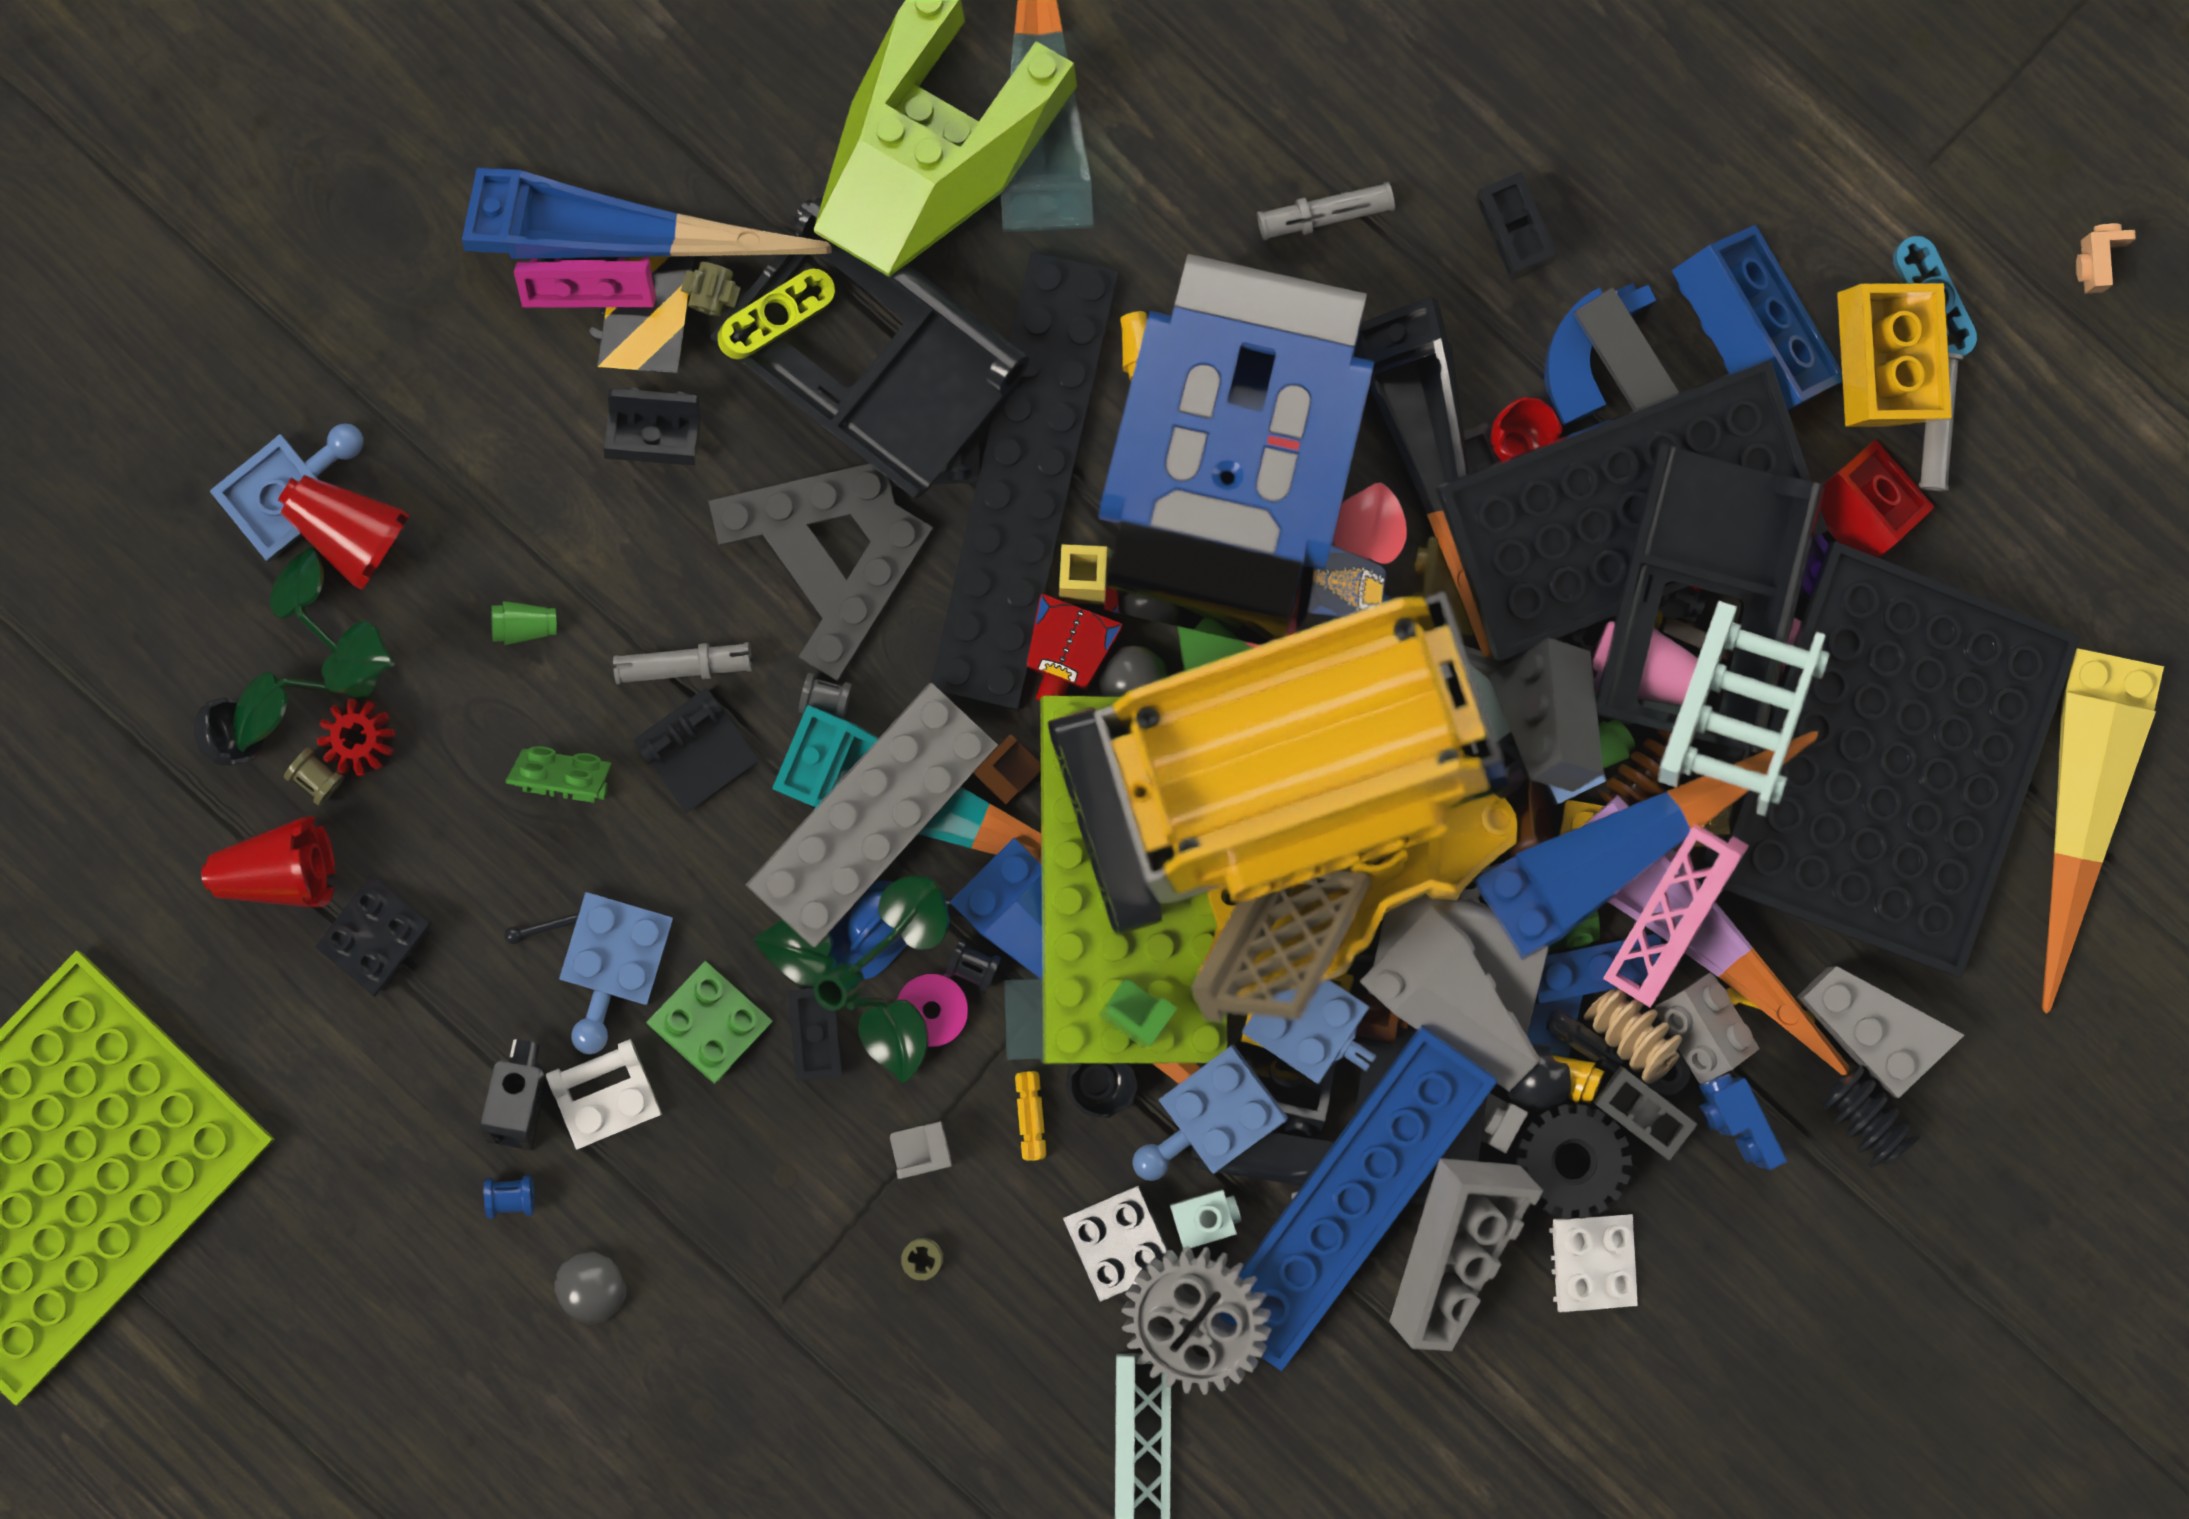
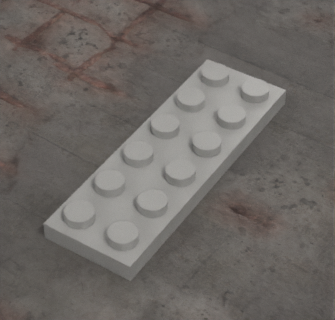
M929 683L745 886L810 946L815 947L997 747V744L933 683Z

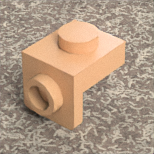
M2117 223L2095 226L2094 232L2089 233L2081 240L2082 254L2077 256L2076 272L2079 282L2084 281L2085 293H2101L2113 285L2110 247L2129 245L2136 239L2135 230H2122V225Z

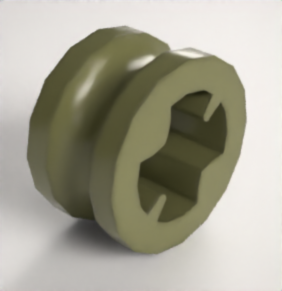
M918 1238L911 1241L905 1247L901 1256V1265L904 1272L916 1280H927L934 1277L943 1264V1252L940 1246L928 1238ZM918 1247L928 1248V1256L935 1258L933 1268L927 1265L926 1272L916 1270L917 1263L910 1261L911 1251L915 1254L918 1253Z

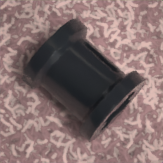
M960 938L944 976L948 978L954 975L978 985L979 991L986 994L1002 956L997 954L993 957L968 947L967 941ZM964 961L981 968L983 971H980L972 966L965 964Z

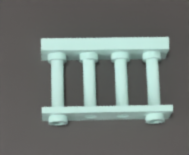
M1719 601L1660 767L1659 782L1677 787L1681 773L1690 775L1691 771L1761 793L1756 813L1765 816L1770 802L1777 804L1780 802L1787 777L1779 775L1811 681L1813 677L1822 679L1830 653L1822 650L1825 635L1816 632L1810 651L1741 630V625L1734 623L1736 606ZM1734 647L1803 668L1796 693L1726 671L1727 666L1720 664L1724 650L1733 651ZM1720 688L1789 710L1782 733L1779 734L1712 712V707L1705 705L1710 690L1719 692ZM1705 730H1709L1775 751L1767 776L1697 754L1698 749L1691 747L1696 731L1704 734Z

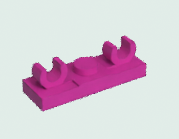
M620 257L617 261L605 262V260H562L561 258H555L554 262H539V258H532L529 262H517L514 269L522 307H653L656 300L652 270L648 257H642L641 261H626L625 257Z

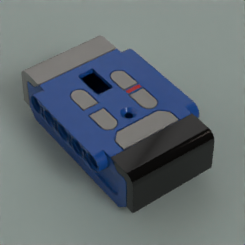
M1193 254L1187 255L1173 314L1149 312L1102 497L1099 519L1120 524L1106 579L1104 610L1260 646L1287 637L1304 566L1323 571L1326 570L1375 361L1354 357L1363 319L1366 293Z

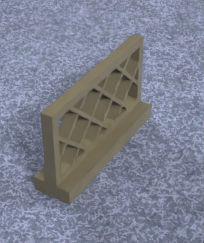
M1335 871L1300 883L1309 884L1312 887L1289 898V895L1294 886L1248 901L1238 902L1191 987L1205 1020L1222 1022L1227 1012L1301 1020L1371 885L1368 874ZM1340 888H1351L1347 895L1333 902H1330L1326 896ZM1321 899L1324 904L1323 907L1300 917L1297 912L1298 909ZM1291 913L1295 921L1271 932L1276 920ZM1333 918L1334 922L1330 928L1312 936L1309 931L1310 928ZM1303 932L1306 940L1284 951L1281 949L1280 943ZM1272 947L1277 953L1275 956L1253 966L1258 954ZM1312 952L1316 953L1313 962L1294 970L1291 965L1292 962ZM1285 966L1289 974L1264 985L1261 980L1262 977ZM1254 981L1259 989L1243 997L1236 996L1240 988ZM1297 986L1298 991L1292 1002L1273 1000L1272 997Z

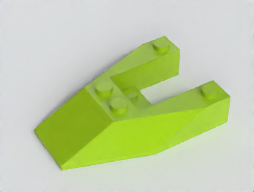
M905 0L898 10L852 100L814 226L816 234L888 277L892 276L1005 190L1077 87L1074 63L1036 41L980 121L975 120L920 88L919 86L965 22L961 0Z

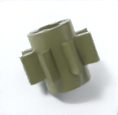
M701 262L699 270H695V272L687 270L681 292L687 293L688 297H690L688 307L713 316H720L722 309L727 306L735 308L741 287L736 286L735 282L731 281L733 271L707 262Z

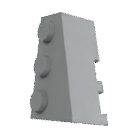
M1837 966L1827 967L1795 997L1859 1066L1863 1065L1865 1067L1864 1072L1870 1078H1874L1879 1088L1891 1098H1899L1964 1036V1034Z

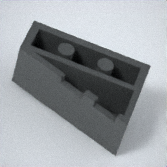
M1547 638L1489 676L1531 780L1575 792L1604 774L1590 651Z

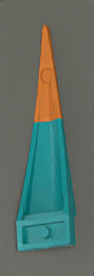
M807 705L772 789L817 807L878 740V737L852 722L814 706ZM961 786L918 833L997 855L1015 838L1042 865L1040 832Z

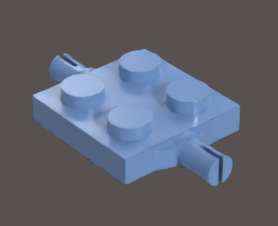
M1331 980L1319 983L1301 1020L1253 1015L1242 1031L1243 1034L1317 1084H1320L1332 1064L1343 1056L1364 1069L1365 1072L1371 1064L1357 1056L1356 1053L1370 1062H1373L1377 1056L1354 1041L1357 1027L1370 1007ZM1298 988L1284 991L1272 998L1276 1001L1292 1002Z

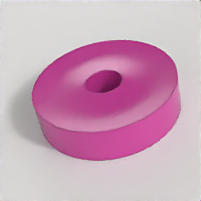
M939 974L918 976L909 981L898 995L897 1000L903 999L911 1002L923 1015L928 1028V1047L941 1046L951 1042L965 1027L968 1018L966 996L960 986L948 977ZM930 1001L938 1003L941 1008L940 1015L935 1019H928L923 1013L925 1004Z

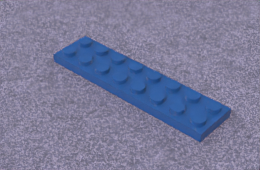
M1423 1025L1419 1027L1244 1264L1239 1274L1242 1280L1255 1276L1256 1281L1250 1289L1251 1292H1265L1266 1294L1265 1299L1258 1308L1271 1310V1315L1267 1322L1262 1323L1271 1328V1333L1267 1340L1262 1341L1267 1346L1262 1358L1280 1371L1285 1368L1497 1083L1496 1076ZM1219 1312L1223 1322L1229 1325L1237 1324L1236 1319L1231 1314Z

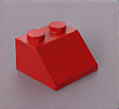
M1876 439L1823 484L1826 486L1821 512L1827 530L1838 543L1877 558L1900 541L1935 507Z

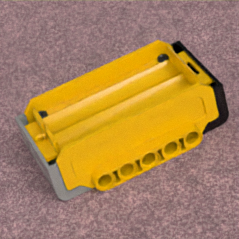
M1445 592L1427 597V600L1424 598H1399L1129 691L1113 704L1114 708L1110 706L1094 712L1146 882L1161 903L1180 901L1227 885L1231 899L1234 902L1248 901L1440 836L1449 829L1450 825L1445 810L1495 794L1505 789L1510 782Z

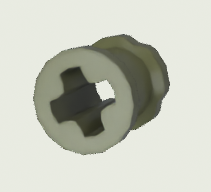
M307 747L292 762L283 778L288 782L294 780L314 797V803L321 806L340 786L345 776L340 772L334 773L314 756L315 751L311 747Z

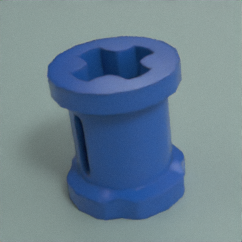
M524 1175L522 1180L495 1182L493 1177L485 1178L484 1205L487 1219L495 1218L497 1213L524 1212L526 1216H533L535 1212V1192L532 1175Z

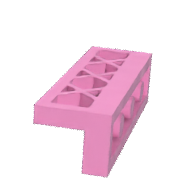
M1695 824L1603 979L1651 1007L1749 845L1734 836L1726 843ZM1696 840L1720 853L1713 867L1694 871L1689 852ZM1684 862L1686 873L1676 875ZM1707 876L1699 889L1696 878ZM1689 880L1694 898L1688 906L1672 909L1667 894L1670 884ZM1661 901L1664 911L1654 913ZM1684 914L1678 926H1676L1674 916ZM1666 918L1671 938L1668 943L1649 947L1644 930L1646 924ZM1639 939L1641 949L1631 951ZM1662 952L1654 964L1651 954ZM1643 956L1648 976L1642 986H1639L1618 972L1625 960Z

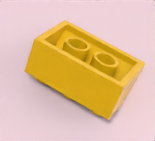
M1944 283L1859 284L1838 292L1845 427L1895 426L1952 419Z

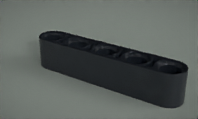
M1091 707L1049 720L1048 729L1108 919L1113 931L1119 936L1162 922V912L1158 899L1146 882L1094 715L1096 710Z

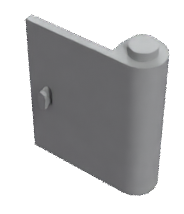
M1424 894L1383 914L1384 920L1374 966L1421 916L1435 904L1468 935L1475 947L1473 954L1485 974H1491L1497 985L1494 990L1505 1009L1515 1015L1527 1036L1548 947L1522 961L1489 906L1462 898L1452 901L1433 899Z

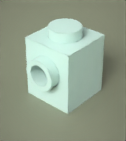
M1223 1189L1170 1204L1183 1250L1186 1246L1193 1248L1235 1235L1234 1224L1242 1222L1234 1195L1225 1198Z

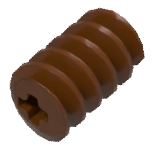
M1656 729L1655 731L1660 742L1647 738L1643 742L1647 755L1634 751L1630 756L1635 769L1622 764L1618 768L1622 781L1612 777L1605 781L1610 795L1599 790L1597 791L1607 804L1618 795L1631 807L1650 799L1652 796L1666 792L1663 787L1665 783L1659 782V774L1672 735L1671 732ZM1678 781L1677 787L1681 786L1680 781Z

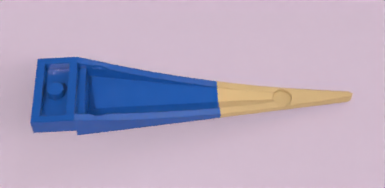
M492 168L476 169L462 236L465 251L509 253L511 259L828 254L832 252L831 245L826 241L754 230L695 218L602 195L523 170Z

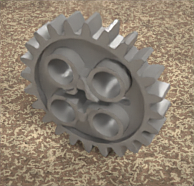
M1186 1246L1181 1253L1180 1260L1172 1250H1168L1163 1257V1263L1154 1257L1147 1266L1148 1271L1141 1269L1134 1279L1137 1284H1132L1126 1292V1296L1131 1301L1126 1302L1122 1308V1313L1131 1318L1126 1320L1122 1330L1135 1333L1127 1347L1130 1349L1141 1348L1143 1352L1136 1361L1138 1365L1151 1361L1154 1366L1150 1376L1154 1378L1163 1371L1167 1374L1166 1387L1168 1388L1174 1384L1176 1379L1182 1380L1184 1393H1188L1193 1384L1198 1383L1203 1395L1207 1394L1213 1381L1221 1391H1225L1230 1383L1229 1377L1239 1384L1245 1376L1244 1369L1252 1372L1258 1363L1256 1357H1262L1267 1348L1262 1341L1267 1340L1271 1333V1328L1262 1323L1267 1322L1271 1315V1310L1258 1308L1265 1299L1266 1294L1265 1292L1252 1293L1250 1289L1255 1283L1256 1277L1253 1276L1242 1280L1239 1274L1242 1271L1243 1264L1239 1263L1232 1269L1226 1267L1227 1254L1225 1253L1215 1262L1210 1260V1252L1207 1247L1203 1249L1199 1258H1194L1190 1246ZM1189 1283L1196 1286L1201 1296L1197 1297L1188 1294L1182 1284ZM1214 1292H1219L1221 1298L1211 1307L1204 1320L1198 1323L1179 1349H1174L1172 1343L1180 1336L1188 1322L1198 1314ZM1219 1312L1231 1314L1236 1319L1237 1324L1229 1325L1223 1322ZM1156 1316L1168 1318L1173 1323L1174 1328H1164L1158 1323ZM1192 1345L1205 1347L1210 1357L1199 1356L1193 1350Z

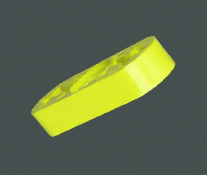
M819 269L803 271L729 317L718 332L717 340L720 349L725 355L733 359H744L824 310L833 299L835 293L833 280L826 272ZM806 282L811 287L817 284L821 287L822 292L818 295L819 301L816 297L810 296L797 306L794 299L800 296L806 289ZM769 303H779L784 306L788 313L787 322L783 325L770 323L765 317V306ZM755 321L759 329L752 332L745 341L747 346L741 341L735 344L731 341L730 337L734 333L733 327L738 332H741L750 327Z

